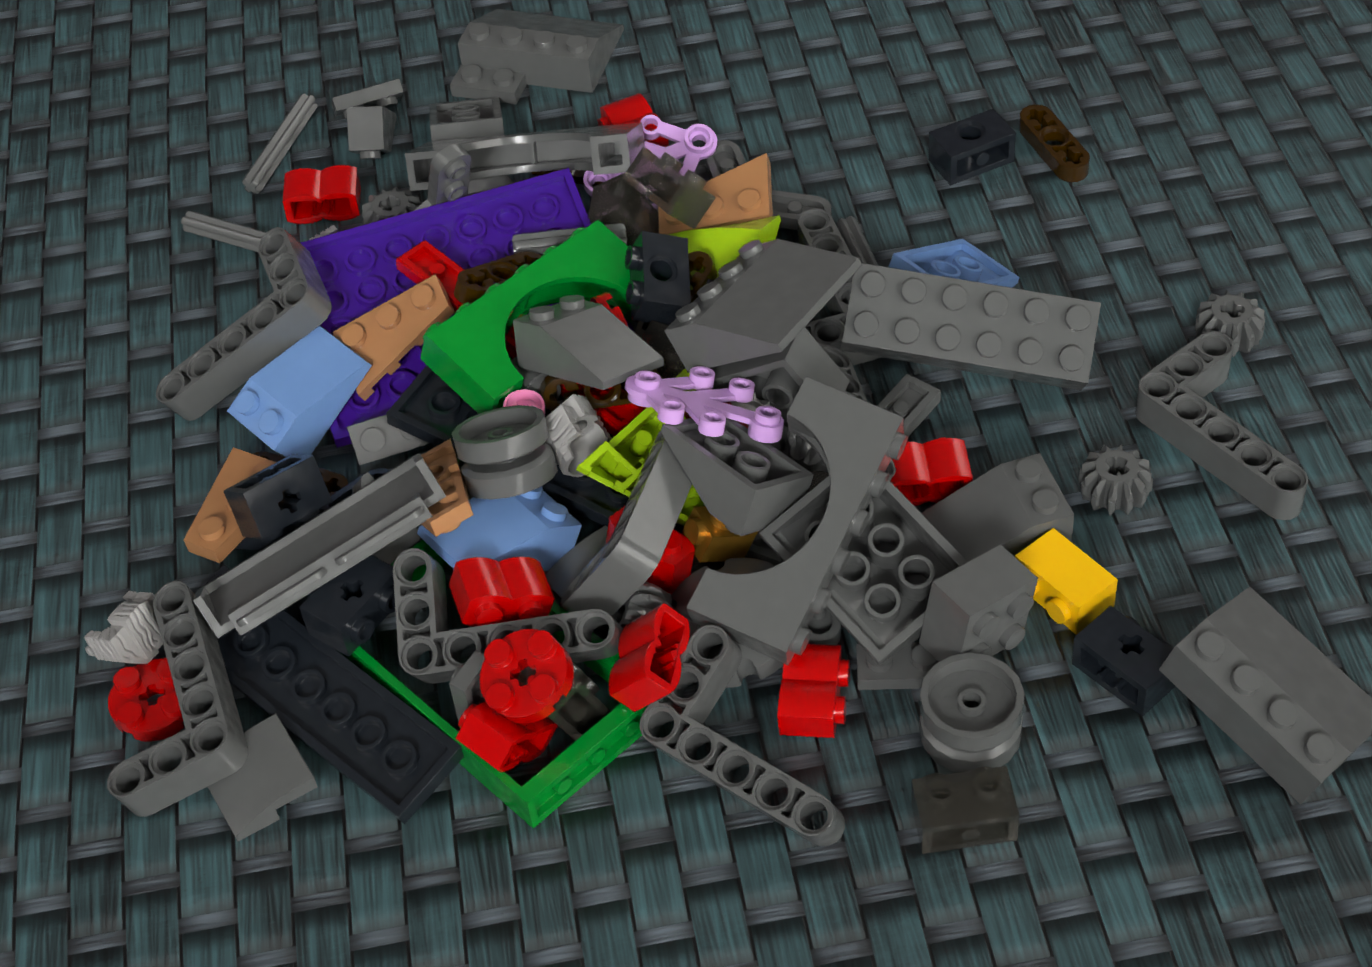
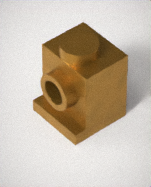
M699 506L693 508L681 532L691 541L695 548L694 554L701 563L723 562L730 558H744L759 531L744 536L734 534L727 530L725 524L711 515L706 506Z

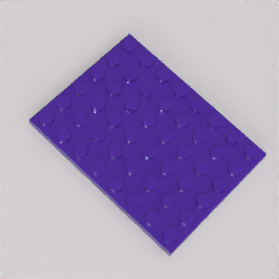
M566 168L465 196L455 201L440 203L304 241L301 244L310 252L330 298L331 312L320 326L333 335V331L417 285L396 268V259L424 240L466 270L513 255L512 237L515 234L588 227L591 225L570 169ZM553 303V304H549V305H546V306H552V305H555V304H558V303ZM626 320L628 327L634 332L631 322ZM423 344L421 346H414L399 361L401 366L392 375L386 373L372 387L375 392L366 401L358 396L356 390L353 392L330 426L337 448L352 444L347 430L348 426L386 415L394 403L427 366L420 359Z

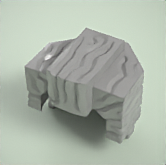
M572 394L545 417L549 433L545 443L551 445L556 465H559L563 475L577 478L584 476L585 474L576 470L577 466L601 444L612 439L606 427H603L604 423L600 421L601 418L597 416V412L592 408L586 397L584 398V396Z
M128 591L122 597L126 601L122 602L107 619L111 626L102 630V632L90 630L83 637L88 644L85 648L87 654L95 656L98 660L148 664L159 653L158 649L163 645L153 608L154 594Z

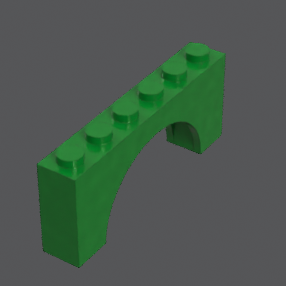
M599 220L586 228L580 227L576 229L568 240L559 246L553 245L542 254L541 258L532 264L520 266L513 276L502 284H493L482 297L473 303H464L452 317L443 323L436 322L431 325L423 336L424 342L420 359L478 414L503 407L505 398L510 393L521 390L524 377L512 364L505 344V336L513 326L514 319L525 316L531 308L559 303L560 298L564 296L582 295L584 300L590 301V298L608 292L613 297L606 301L610 308L619 306L624 318L632 322L631 304L626 302V290L630 281V270L625 268V254L628 246Z

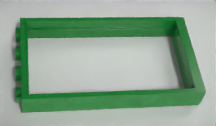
M421 540L412 547L426 552L439 562L443 568L448 565L424 540ZM426 564L420 565L415 569L412 576L413 582L420 580L424 576ZM553 602L549 615L568 613L556 602ZM564 631L553 633L552 636L562 645L565 636ZM594 632L592 633V643L604 641ZM360 646L349 657L339 652L462 747L464 755L459 764L533 829L642 736L640 719L647 706L634 712L620 703L521 787L508 774L499 772L455 738L459 732ZM619 652L610 658L583 663L609 683L611 669L620 659Z

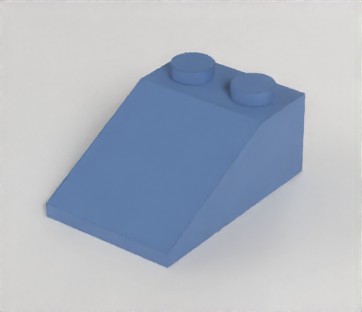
M964 239L894 253L888 266L889 268L1010 288L1014 287L1020 278Z
M318 326L251 376L227 412L272 450L286 457L291 454L311 455L372 365L326 329Z
M541 486L530 492L509 498L489 500L473 497L469 500L474 515L462 521L455 530L442 533L436 537L421 525L417 534L453 569L456 562L474 557L491 558L498 562L512 557H530L539 560L544 571H549L567 552L575 547L582 524L568 513V509L564 505L557 503L544 492Z

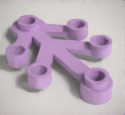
M655 115L644 116L640 122H642L645 139L655 140L661 136L676 143L665 148L644 141L646 160L632 172L594 175L592 171H586L583 177L585 191L593 198H604L611 193L613 186L651 171L644 189L637 194L636 206L642 214H653L658 209V193L671 162L685 157L679 175L670 182V194L672 197L683 193L674 189L675 186L683 184L687 187L685 191L691 189V181L699 161L709 158L716 151L717 136L707 125L694 124L688 129H683L662 122ZM648 124H654L657 126V129L648 131L644 127ZM701 140L705 142V145L696 147L693 145V142ZM598 181L605 184L600 189L593 188L592 185ZM645 198H650L654 203L650 206H644L641 201Z
M703 366L692 367L689 377L661 379L660 375L655 372L639 371L626 379L625 390L628 393V400L637 406L653 407L658 413V420L665 424L677 425L682 423L684 412L686 411L698 425V431L706 436L719 437L723 435L726 418L749 424L747 433L750 438L758 442L776 443L782 438L784 419L781 417L779 409L771 406H759L754 412L724 403L734 401L747 403L752 401L755 384L749 379L733 378L729 382V388L713 389L715 372ZM692 389L698 390V391H687V392H686V391H683V390H692Z

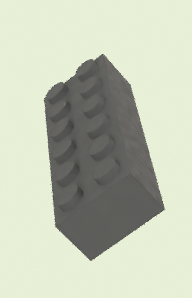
M862 263L853 274L840 350L1081 391L1089 382L1101 302Z

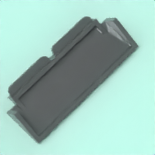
M418 453L197 590L193 602L217 638H220L234 628L242 636L421 525L427 519L432 518L433 516L428 508L447 496L422 455Z

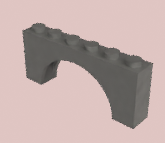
M642 122L431 141L405 153L410 191L428 190L431 160L440 150L455 143L463 145L471 156L469 181L509 174L562 170L566 168L570 170L592 171L594 175L632 172L646 160Z
M805 377L787 412L789 431L804 439L814 448L822 459L831 483L829 501L820 525L809 541L798 552L772 568L750 574H727L706 568L686 607L691 622L702 627L705 625L719 626L735 642L788 666L794 654L802 655L812 632L807 627L814 613L821 615L824 612L831 596V590L827 589L834 574L841 576L851 555V551L847 550V547L853 535L858 537L862 535L870 517V512L866 511L872 497L879 499L889 479V474L885 471L891 459L899 460L908 440V436L904 434V417L809 377Z

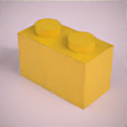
M1052 528L1015 555L1017 560L1038 577L1033 599L1047 610L1049 616L1056 623L1064 624L1074 634L1077 635L1109 606L1114 607L1118 579L1056 529Z

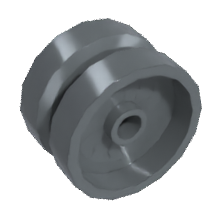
M522 405L501 407L470 417L456 426L452 432V437L458 459L465 462L461 467L468 495L478 499L489 500L509 498L537 489L554 478L558 470L552 447L545 443L549 433L545 416L541 409Z
M971 652L949 656L933 665L922 681L919 733L925 751L937 764L952 772L976 775L993 772L1012 759L1020 747L1025 697L1018 675L1006 663L990 655Z

